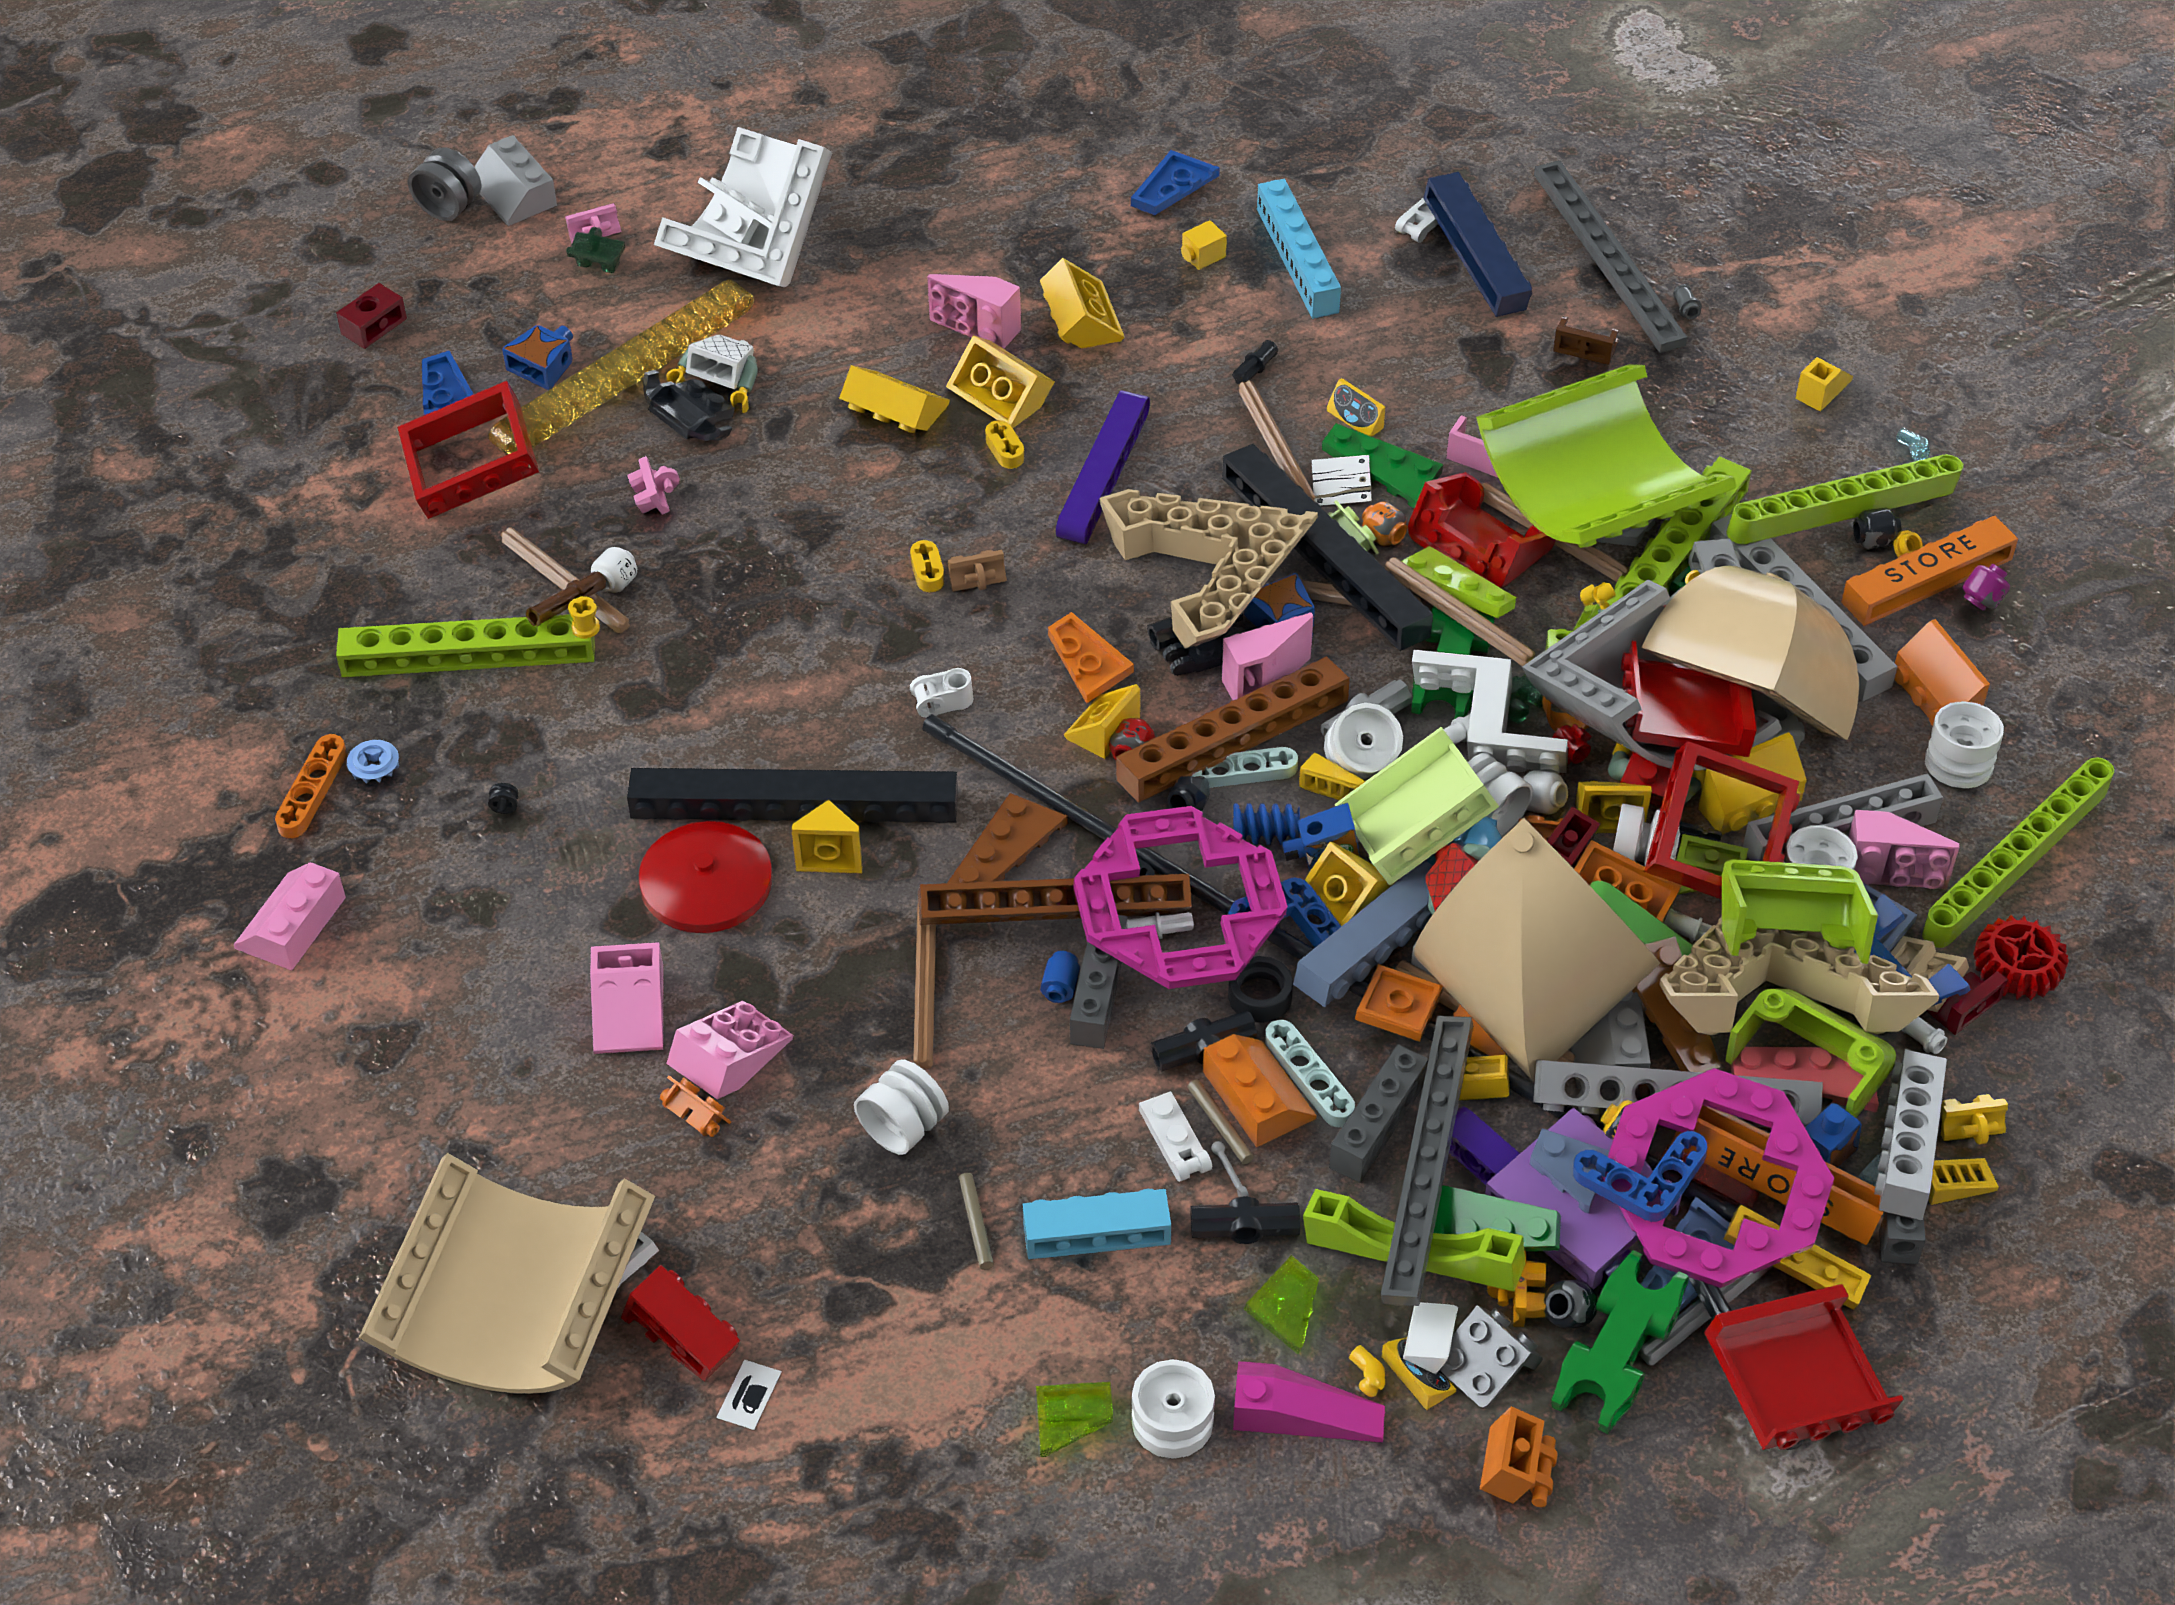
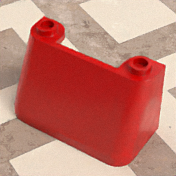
M1466 472L1425 482L1408 524V533L1411 539L1424 549L1431 546L1501 589L1509 585L1547 554L1556 542L1555 539L1547 536L1534 525L1529 527L1524 537L1481 509L1480 506L1484 499V488L1476 478Z

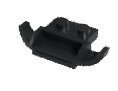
M657 370L644 372L643 391L644 397L649 404L648 410L685 439L695 437L700 440L715 441L725 439L730 435L732 431L731 426L727 425L716 428L715 423L733 418L735 407L725 401L721 395L716 394L705 386L702 381L690 379L677 384L671 381L660 383Z

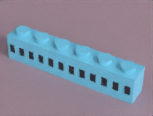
M1280 179L1258 184L1257 211L1311 318L1314 319L1339 313L1341 286L1286 180Z

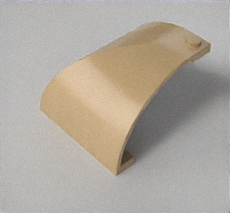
M1738 566L1716 567L1705 571L1688 582L1674 595L1657 617L1641 647L1653 656L1761 691L1820 732L1848 740L1857 711L1859 695V676L1853 648L1838 621L1825 608L1790 582L1772 573H1766L1765 575Z
M1525 818L1493 846L1448 894L1425 925L1414 949V955L1418 961L1533 1082H1535L1536 1060L1557 1061L1660 964L1653 953Z

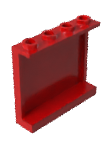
M1631 641L1629 653L1624 652L1622 655L1621 671L1624 672L1622 689L1637 698L1642 708L1641 711L1625 721V727H1630L1631 738L1634 741L1679 748L1689 741L1722 754L1750 756L1757 731L1751 688L1678 664L1638 659L1637 642Z
M1843 1284L1717 1314L1704 1332L1763 1450L1778 1447L1780 1450L1788 1449L1796 1445L1800 1440L1808 1438L1813 1442L1819 1441L1830 1435L1831 1432L1842 1430L1843 1433H1849L1869 1422H1873L1875 1425L1883 1424L1894 1417V1411L1904 1400L1902 1395L1891 1398L1887 1397L1840 1307L1849 1297Z

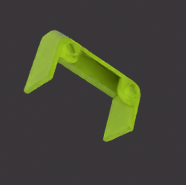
M1729 860L1724 863L1722 873V932L1731 956H1738L1740 944L1753 939L1756 936L1757 928L1821 932L1824 939L1832 947L1838 949L1854 947L1860 962L1868 964L1878 914L1859 874L1855 870L1844 866L1750 860Z
M1767 989L1756 997L1732 1028L1725 1060L1732 1064L1765 1020L1777 1022L1848 1062L1853 1070L1864 1075L1848 1097L1845 1109L1857 1118L1893 1070L1896 1052L1886 1041L1869 1032H1865L1859 1026L1794 990Z

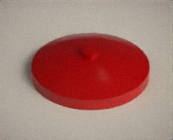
M717 821L690 823L664 834L648 849L639 869L641 896L652 915L672 928L691 933L723 931L746 921L765 903L771 891L773 879L770 856L762 842L752 833L739 826Z

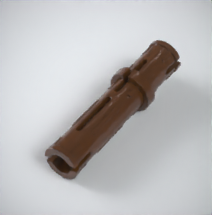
M594 571L579 581L573 580L569 582L562 591L526 610L527 620L531 625H537L538 627L545 621L568 609V605L573 599L581 596L589 597L605 589L606 580L600 572Z

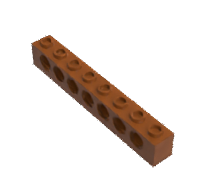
M1327 656L1314 663H1310L1289 675H1285L1266 686L1260 687L1243 697L1205 713L1197 719L1180 725L1174 730L1117 756V781L1139 803L1172 787L1174 782L1181 776H1192L1200 770L1203 772L1206 770V767L1209 769L1226 760L1227 756L1235 752H1244L1347 702L1350 678Z
M1189 874L1143 875L1109 881L1117 914L1121 916H1155L1156 912H1159V915L1187 913L1192 907ZM1074 878L920 884L918 890L919 925L1081 919L1073 887Z

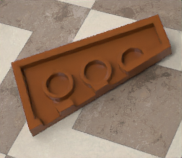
M1009 793L947 883L1003 881L1005 874L1014 866L1018 868L1024 863L1026 856L1036 847L1041 848L1047 843L1049 836L1058 829L1060 831L1068 824V816Z

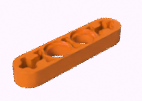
M336 734L324 735L314 745L276 813L275 821L281 836L296 838L307 830L346 759L347 752L341 736ZM315 770L326 771L322 777H310V774ZM307 793L313 795V797L306 802H299L296 800L302 794Z

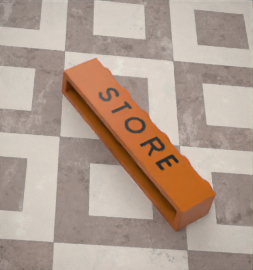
M1996 516L1983 521H1977L1970 527L1952 532L1943 539L1927 543L1918 550L1902 554L1893 561L1880 564L1866 573L1851 577L1846 581L1841 603L1863 626H1866L1966 581L1978 565H1984L1989 568L1992 563L2000 566L2011 561L2018 538Z
M1702 1105L1694 1132L1700 1133L1707 1141V1154L1704 1164L1746 1184L1751 1189L1758 1190L1778 1200L1786 1206L1796 1171L1762 1160L1769 1133L1731 1114ZM1676 1131L1670 1146L1682 1132ZM1692 1145L1689 1149L1684 1148V1155L1688 1156L1691 1151H1696L1697 1148ZM1825 1162L1834 1177V1181L1821 1223L1845 1234L1850 1239L1867 1245L1884 1211L1879 1210L1880 1195L1874 1194L1875 1186Z

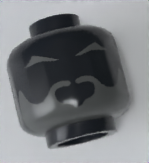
M1889 508L1864 510L1859 514L1858 519H1855L1853 522L1854 538L1865 549L1893 546L1897 533L1902 531L1900 518L1895 517Z
M1579 1280L1558 1281L1551 1285L1545 1293L1544 1303L1546 1307L1544 1312L1548 1320L1555 1326L1561 1328L1584 1327L1592 1322L1597 1314V1296L1594 1290L1585 1282Z

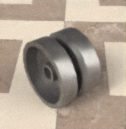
M447 147L434 150L408 178L409 191L414 201L423 211L442 221H452L458 217L466 206L480 194L482 188L481 179L475 167L466 157Z

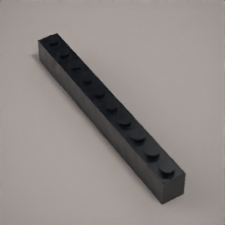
M1250 444L1223 456L1222 479L1249 506L1288 509L1289 514L1303 515L1306 511L1318 513V518L1294 549L1399 651L1431 638L1433 614L1430 609L1415 598L1408 588H1405L1396 580L1390 571L1377 562L1371 553H1368L1353 536H1350L1335 519H1332L1317 502H1314L1299 485H1296L1286 475L1284 470L1279 469L1266 453L1260 451L1254 444Z
M631 768L627 801L630 819L798 821L827 800H830L852 821L956 823L958 783L957 772Z

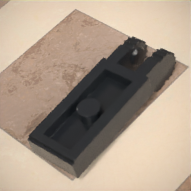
M1243 626L1232 628L1214 640L1186 649L1181 642L1174 643V645L1167 646L1162 655L1165 661L1172 662L1170 664L1172 674L1181 676L1182 674L1185 675L1195 671L1198 673L1221 666L1223 664V639L1246 631Z

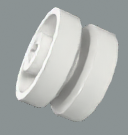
M1372 703L1353 705L1344 711L1327 731L1324 742L1325 755L1331 762L1367 781L1398 758L1402 751L1403 733L1398 720L1392 712L1384 707Z
M1174 1359L1156 1362L1142 1371L1134 1383L1132 1392V1426L1134 1435L1143 1448L1157 1456L1172 1459L1190 1456L1203 1448L1211 1437L1215 1405L1212 1382L1204 1371L1189 1362Z

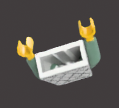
M715 335L698 342H693L678 362L679 368L668 371L666 375L667 381L676 382V384L685 382L684 375L688 373L732 389L738 388L739 391L733 392L730 396L731 405L735 407L737 403H742V413H746L749 410L747 392L752 391L758 374L757 360L753 356L754 348L745 340L738 341L723 335Z

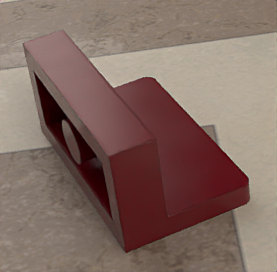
M1997 971L1983 981L1975 973L1969 972L1963 976V979L1969 984L1971 989L1968 993L1961 996L1956 994L1948 997L1938 1012L1926 1010V1012L1956 1035L2001 1000L2007 978Z

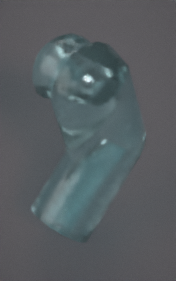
M1904 427L1899 430L1896 440L1909 447L1913 460L1919 461L1929 457L1930 448L1926 438Z

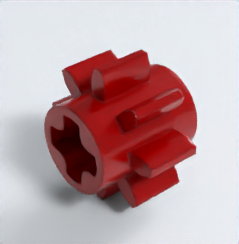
M1573 724L1572 727L1564 725L1556 730L1552 738L1567 739V765L1571 761L1574 764L1582 762L1591 751V746L1587 741L1592 736L1577 724Z

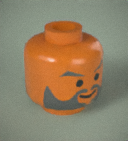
M1386 501L1368 506L1362 514V527L1367 525L1377 538L1375 542L1383 547L1398 544L1407 533L1406 516Z

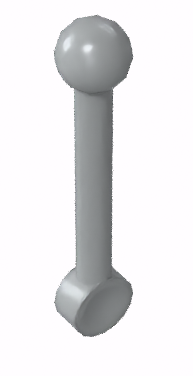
M1220 1141L1214 1142L1211 1150L1219 1156L1237 1189L1238 1197H1249L1246 1187L1242 1186L1224 1152V1144Z

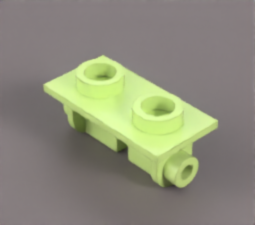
M1337 500L1334 501L1338 510L1334 513L1329 512L1328 515L1335 519L1350 536H1353L1367 552L1371 548L1377 555L1379 552L1373 543L1377 538L1367 525H1364L1362 528L1357 523L1359 518L1349 506L1344 509Z

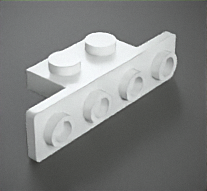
M700 177L698 183L715 193L703 217L705 221L745 245H748L760 222L770 228L774 215L769 214L768 217L763 214L765 209L751 201L749 205L744 202L745 196L732 189L730 192L726 191L727 185L713 177L710 181Z

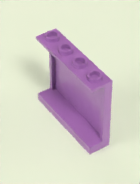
M1575 1108L1568 1111L1548 1129L1549 1131L1609 1151L1613 1142L1612 1139L1605 1135V1132L1597 1127L1593 1119L1587 1115H1582ZM1536 1139L1486 1183L1485 1195L1558 1211L1561 1215L1560 1249L1544 1252L1577 1280L1587 1283L1594 1290L1602 1283L1604 1270L1639 1238L1635 1231L1632 1232L1619 1205L1596 1193L1589 1213L1583 1212L1578 1207L1579 1202L1568 1192L1564 1191L1562 1193L1547 1176L1541 1175L1530 1165V1158L1537 1142ZM1645 1161L1641 1175L1649 1178L1653 1170ZM1682 1195L1670 1211L1673 1216L1678 1214Z

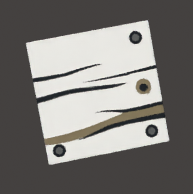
M1369 455L1312 460L1314 501L1320 506L1333 505L1336 500L1340 504L1372 501Z

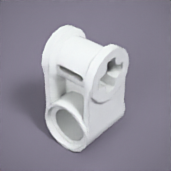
M953 668L945 672L917 677L910 684V691L917 699L916 709L921 717L927 718L931 714L937 716L955 710H964L972 705L974 700L971 675L962 668ZM928 702H930L931 708H928Z

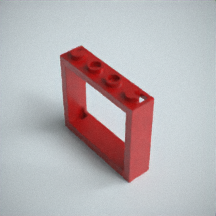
M504 381L397 427L415 499L428 519L539 473L519 400L508 381ZM508 414L517 451L426 489L417 451Z
M1687 741L1675 753L1644 872L1722 900L1721 876L1670 858L1695 764L1779 794L1763 861L1784 863L1785 856L1781 852L1783 844L1788 841L1791 835L1792 824L1789 823L1791 813L1796 810L1800 800V794L1797 793L1799 781Z

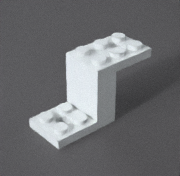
M1413 650L1412 666L1415 684L1428 690H1436L1439 687L1452 688L1453 691L1459 693H1469L1471 690H1474L1467 738L1469 761L1476 755L1488 753L1497 762L1504 764L1508 770L1513 772H1525L1526 769L1548 771L1557 774L1567 772V739L1506 733L1512 689L1511 659Z

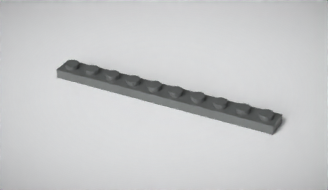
M1558 160L1535 166L1534 176L1659 353L1686 346L1687 336L1563 163Z
M1437 1016L1381 1291L1383 1304L1419 1306L1474 1027L1472 1017Z

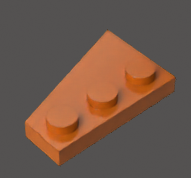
M1072 612L1048 627V636L1086 704L1134 673V664Z

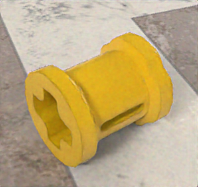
M585 596L573 599L568 605V611L573 618L571 624L573 634L584 639L595 636L600 630L599 620L595 617L597 606L594 600Z

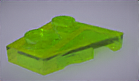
M1291 1255L1245 1304L1244 1310L1295 1353L1299 1354L1304 1346L1319 1278Z
M1111 1382L1036 1386L1040 1457H1047L1113 1422Z

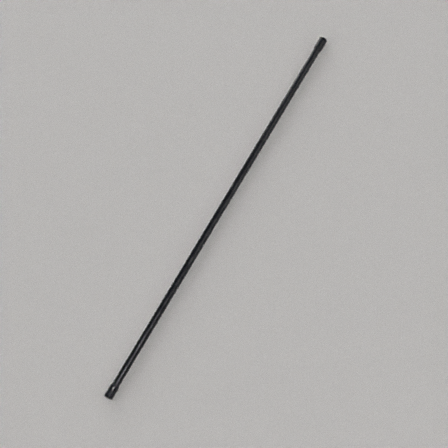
M931 714L925 719L922 726L924 732L942 743L954 747L1051 808L1067 815L1069 819L1100 838L1106 840L1107 837L1110 838L1117 830V828L961 734L955 727L937 716ZM1150 848L1135 849L1137 857L1161 875L1189 874L1191 893L1224 914H1228L1235 900ZM1278 926L1267 938L1268 941L1299 960L1314 949ZM1366 980L1356 981L1348 990L1363 998L1369 982ZM1430 1020L1423 1036L1433 1041L1435 1022ZM1470 1044L1468 1057L1489 1056ZM1508 1068L1509 1089L1543 1109V1103L1533 1102L1535 1083ZM1564 1105V1112H1547L1560 1119L1574 1107ZM1593 1119L1597 1127L1603 1131L1604 1126ZM1647 1153L1645 1161L1651 1170H1654L1660 1160ZM1667 1170L1662 1173L1663 1179L1669 1180L1672 1183L1679 1182L1682 1179V1175L1676 1170ZM1691 1180L1682 1194L1692 1201L1695 1197L1699 1198L1729 1223L1739 1207Z

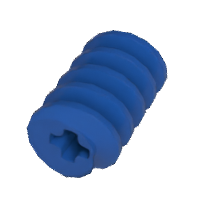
M1238 803L1233 804V830L1242 834L1243 840L1246 841L1247 836H1250L1253 844L1257 845L1260 837L1264 836L1266 844L1271 845L1273 837L1277 836L1279 844L1282 845L1287 836H1290L1291 840L1299 838L1298 821L1300 820V807L1294 813L1291 804L1287 803L1284 812L1281 813L1278 804L1274 803L1270 813H1268L1265 804L1261 803L1257 813H1254L1251 803H1247L1244 813H1241Z

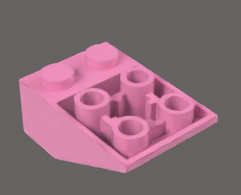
M929 274L927 276L931 321L971 338L975 335L990 340L1003 349L1021 331L1019 286L1000 278L989 276Z
M1312 613L1295 616L1288 620L1265 625L1241 634H1234L1223 639L1222 682L1232 700L1243 697L1260 687L1297 671L1311 659Z
M1855 810L1848 835L1856 846L1858 856L1854 870L1859 874L1863 883L1867 885L1947 889L1959 851V843L1893 813L1883 811Z
M660 943L591 947L590 978L594 1054L663 1050V961Z
M741 1001L677 1029L666 1064L718 1100L744 1086L793 1039L794 1035L782 1028L778 1022L760 1013L753 1005Z

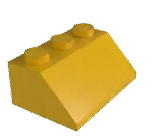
M1064 258L1040 279L1044 291L1043 296L1051 309L1050 315L1057 324L1059 337L1065 343H1072L1082 349L1120 342L1125 338L1104 284L1100 279Z
M973 335L946 387L996 420L1008 422L1012 428H1015L1042 407L1055 381L994 342Z
M854 365L850 366L839 399L849 402L848 408L860 413H864L865 409L874 412L873 418L885 423H890L892 419L899 422L898 428L911 433H915L916 429L927 431L950 402L947 398L886 374Z
M1790 732L1752 747L1749 757L1731 756L1799 781L1797 793L1800 794L1799 802L1802 800L1807 779ZM1706 768L1698 809L1713 828L1721 831L1723 835L1732 830H1740L1748 822L1769 817L1776 810L1779 794Z

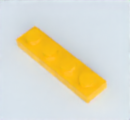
M1740 1205L1736 1209L1723 1239L1735 1245L1743 1218L1779 1230L1780 1225ZM1815 1244L1804 1252L1792 1254L1781 1259L1779 1263L1772 1265L1816 1290L1843 1284L1849 1295L1844 1305L1853 1310L1859 1305L1871 1277L1869 1273Z

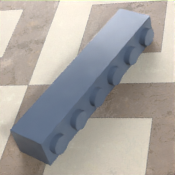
M1423 861L1298 961L1293 985L1323 1007H1326L1335 998L1341 999L1353 983L1363 981L1376 964H1383L1394 949L1398 946H1405L1417 930L1424 929L1432 916L1428 909L1429 890L1425 878L1433 865Z

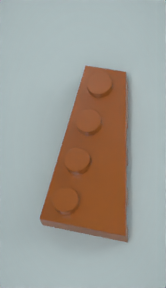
M1676 936L1645 944L1660 964L1632 992H1637L1647 1010L1644 1012L1650 1022L1656 1023L1664 1036L1662 1039L1663 1043L1681 1071L1704 1073L1713 1068H1721L1711 1036L1698 1033L1669 1002L1659 985L1662 976L1665 973L1670 974L1673 971L1674 964L1682 957Z

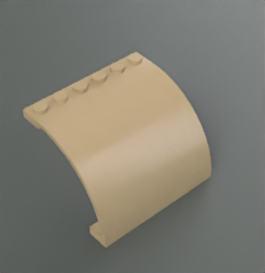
M447 1153L442 1157L359 1338L422 1371L480 1389L531 1394L559 1390L578 1382L655 1196L627 1179H623L618 1183L610 1205L607 1207H582L558 1204L527 1196L494 1183L477 1174V1169Z

